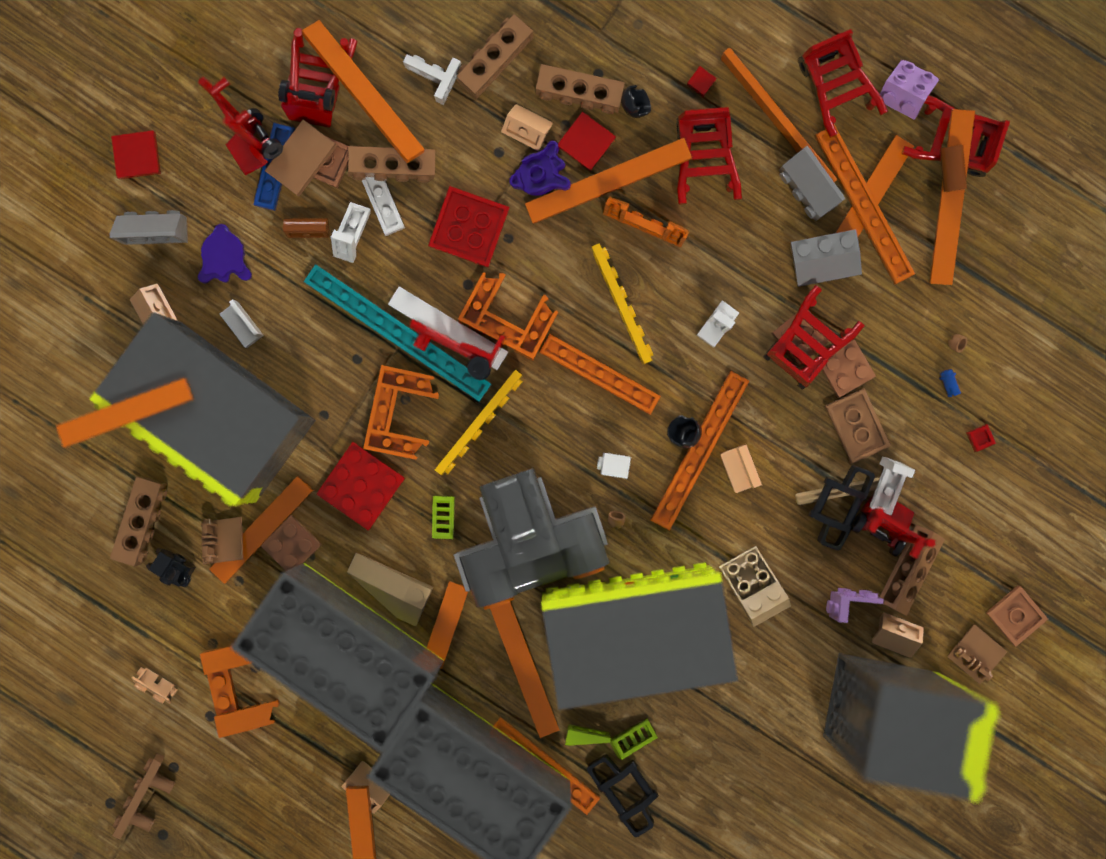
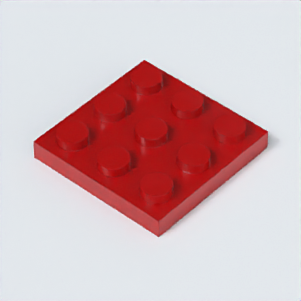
M449 186L428 247L489 268L510 207Z
M352 442L316 495L369 531L406 478L358 444Z

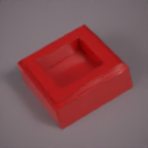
M699 66L687 82V86L704 97L717 78Z
M988 424L966 432L974 452L996 444Z

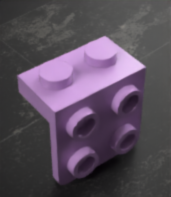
M902 60L886 80L880 95L885 105L915 120L939 79L931 72L924 71L913 63Z
M838 588V592L831 591V597L827 601L826 610L829 613V617L834 620L848 623L850 601L883 604L884 599L878 597L877 593H872V591L859 590V593H856V591H851V589Z

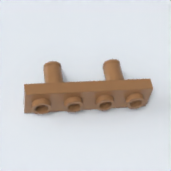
M157 753L154 759H148L143 769L146 771L144 778H138L133 787L136 790L134 796H128L122 807L126 809L123 816L118 815L112 826L115 828L113 837L120 840L127 826L131 824L147 832L150 831L155 819L138 812L139 809L137 808L148 787L151 788L153 786L170 794L175 781L158 774V769L165 756Z

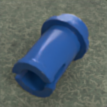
M952 369L941 372V377H939L943 381L948 397L961 393L955 378L956 372H953Z

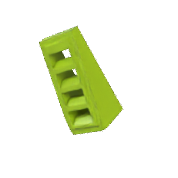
M433 496L432 538L454 539L455 496ZM438 503H450V507H438ZM438 511L449 512V516L438 515ZM437 520H449V524H437ZM437 528H448L449 533L437 532Z
M645 719L612 737L610 745L617 758L622 760L658 737L649 720ZM644 727L649 737L645 738L640 728ZM635 731L641 740L640 742H637L633 734ZM627 736H629L633 744V746L631 747L625 738ZM620 740L625 748L623 751L618 744Z
M570 724L567 729L565 745L610 743L611 737L609 732Z

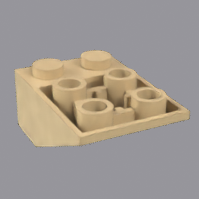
M756 546L719 566L753 627L791 607L789 597Z

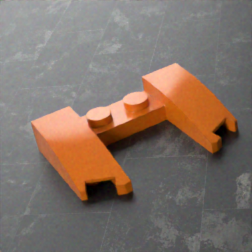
M612 197L607 199L603 213L605 216L680 248L688 236L689 230L669 221L665 228L663 223L658 220L651 219L649 221L644 219V215L639 212H628L629 203Z
M482 273L458 318V322L498 341L501 335L505 336L504 345L534 361L558 311L551 312L545 303L549 299L546 295H543L527 327L523 330L488 311L506 274L499 273V278H486V273Z
M381 365L363 449L415 460L418 458L414 454L422 444L427 447L429 444L428 440L391 433L389 430L397 392L401 391L438 399L439 394L438 392L433 393L430 383L434 376Z
M232 645L204 651L200 654L204 675L208 677L216 712L214 719L219 738L274 724L275 719H270L273 707H279L280 704L279 700L239 709L230 669L251 664V662L232 650Z

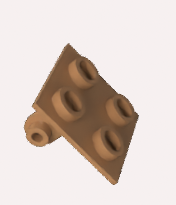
M242 517L215 521L203 519L201 524L203 565L243 560Z
M974 624L947 657L977 683L981 684L984 680H991L993 677L991 671L1005 656L1007 651Z

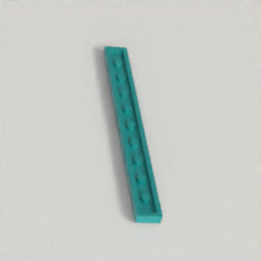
M314 265L303 281L479 402L492 385L485 379L477 380L473 378L466 366L430 342L425 352L415 347L413 344L418 336L416 332L318 265Z

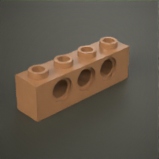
M515 14L511 18L507 17L501 23V29L496 34L492 33L486 40L487 44L482 49H477L471 57L472 60L467 65H462L457 71L458 83L476 100L533 39V30ZM508 36L514 39L513 42L509 44H506L502 41L505 37ZM491 52H497L499 57L490 59L488 55ZM481 67L485 69V72L481 75H476L474 70Z
M541 64L536 85V95L547 101L557 99L565 105L575 103L581 105L584 109L592 110L593 108L602 109L603 113L614 114V112H619L625 82ZM560 82L565 87L562 90H556L553 85ZM582 87L585 89V93L578 95L574 92V89ZM599 91L604 92L606 97L604 99H597L595 93Z
M348 146V176L353 177L354 180H365L366 177H374L376 181H387V178H396L398 182L417 179V182L428 183L430 180H434L435 150L425 149L423 154L410 161L416 162L419 166L417 170L412 171L408 168V163L404 161L395 148ZM367 160H372L376 163V166L373 169H368L364 166V163ZM394 161L398 167L390 170L386 167V163Z
M137 476L135 478L110 559L131 566H138L144 563L148 555L146 550L148 542H151L154 536V530H152L154 523L158 521L161 510H159L161 501L163 502L167 496L166 483L144 476ZM145 496H149L151 499L149 507L144 504ZM139 516L144 519L143 527L137 524ZM132 537H135L138 541L136 547L131 545Z
M919 525L915 526L913 532L921 537L934 539L936 545L934 547H924L918 558L915 559L909 555L915 544L907 542L880 595V598L884 599V605L906 616L945 540L935 532Z

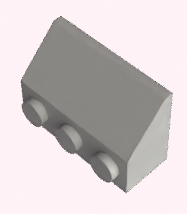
M808 146L803 148L779 169L782 181L790 185L795 199L803 203L806 207L804 208L806 214L811 219L814 218L815 221L846 199Z
M174 210L167 211V214L147 211L145 215H137L136 212H124L123 216H116L110 232V238L124 245L188 243L187 217L180 214V211Z
M856 229L791 242L790 246L798 287L862 275L860 248Z

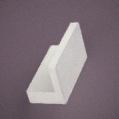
M232 299L229 301L231 305L222 311L220 315L243 346L248 348L264 335L240 303Z

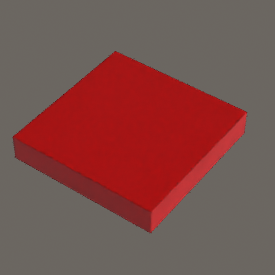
M582 111L558 145L560 150L591 172L614 142L616 136Z
M155 131L111 136L116 177L118 179L161 174Z

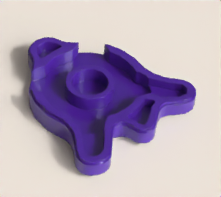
M550 141L542 151L526 156L522 160L519 170H516L515 174L510 177V185L514 189L522 190L533 196L546 194L553 189L569 190L571 187L570 180L559 174V171L565 168V162L558 157V143Z
M218 224L203 242L201 248L203 266L198 274V280L205 284L216 278L227 283L232 273H235L244 281L250 280L252 273L244 262L245 250L242 242L230 232L226 225Z

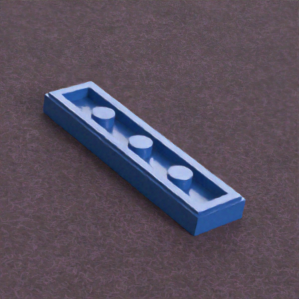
M273 123L270 139H278L284 145L295 131V128ZM267 159L268 163L262 167L253 205L276 211L282 184L265 172L273 160Z

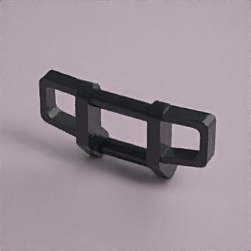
M852 465L842 483L833 478L825 477V485L814 509H811L808 514L810 517L823 523L817 538L820 544L838 551L841 550L849 533H851L853 528L851 525L863 500H866L875 478L874 473ZM857 472L867 475L861 490L849 486ZM832 488L855 496L844 522L821 513ZM830 526L842 530L835 543L825 541Z
M604 754L591 762L587 767V771L597 785L598 790L605 794L619 814L618 818L637 838L653 828L654 819L647 807L659 795L655 789L652 790L637 769L638 765L634 760H631L619 769L607 754ZM605 762L614 774L601 781L594 767ZM631 773L645 793V796L625 809L610 787ZM642 811L648 824L640 829H636L629 818Z

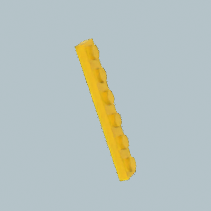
M600 243L591 247L593 256L642 365H645L652 361L651 356H654L649 344L645 345L642 339L645 334L642 327L636 325L633 319L636 317L633 307L631 305L628 306L625 301L627 294L624 287H619L616 281L619 278L614 266L610 268L607 261L610 257L606 248H601Z
M517 370L511 374L436 467L435 471L443 475L444 473L449 474L456 466L453 463L458 456L462 458L469 449L468 443L472 439L476 441L483 432L480 428L484 423L489 424L494 419L496 414L493 412L498 406L502 408L509 400L507 396L511 390L516 391L523 381L520 380L522 374Z

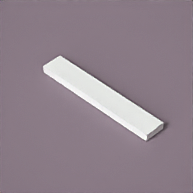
M398 287L388 303L389 306L409 318L434 329L460 344L462 342L471 344L490 354L496 345L401 287ZM501 348L491 367L498 370L508 351Z

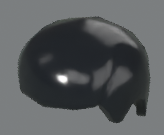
M632 85L624 89L621 105L625 113L630 117L641 118L651 112L650 100L644 89L637 90L635 89L637 85Z
M680 415L669 424L667 436L676 446L686 449L691 448L699 442L702 436V427L693 417L688 418Z

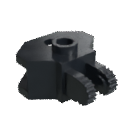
M157 548L155 551L157 557L153 563L146 565L147 569L159 576V580L168 586L174 584L178 587H187L191 581V575L196 568L195 565L178 553L175 554L166 549Z

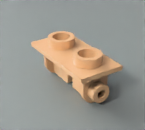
M141 667L136 674L139 676L138 679L132 677L135 688L143 693L146 690L154 694L152 698L161 704L165 701L170 704L171 701L168 697L170 695L174 697L178 691L175 688L176 685L164 678L157 685L155 681L159 675L148 668L144 669Z

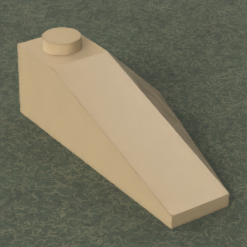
M355 553L347 571L351 577L396 618L417 626L434 587L358 553Z

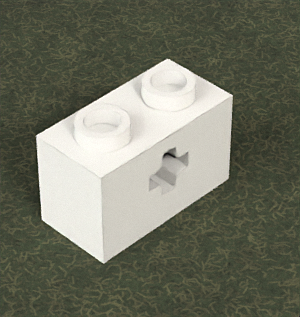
M603 453V457H598L597 469L600 470L601 475L628 478L631 457Z

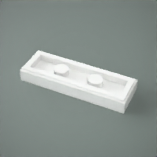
M366 177L365 180H362L385 236L404 229L405 226L386 182L376 181L374 177Z

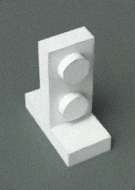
M407 54L403 61L405 68L439 84L434 97L436 102L444 105L457 79V71L461 67V61L452 58L446 72H444V69L436 64L430 66L425 63L423 58L417 55L412 57Z
M350 202L338 231L334 230L331 235L333 257L354 263L356 246L370 216V208Z
M722 300L697 336L714 348L724 333L729 331L735 324L734 320L739 312Z
M882 456L880 465L884 469L869 507L872 509L883 508L886 514L892 515L906 476L912 478L915 470L901 462Z

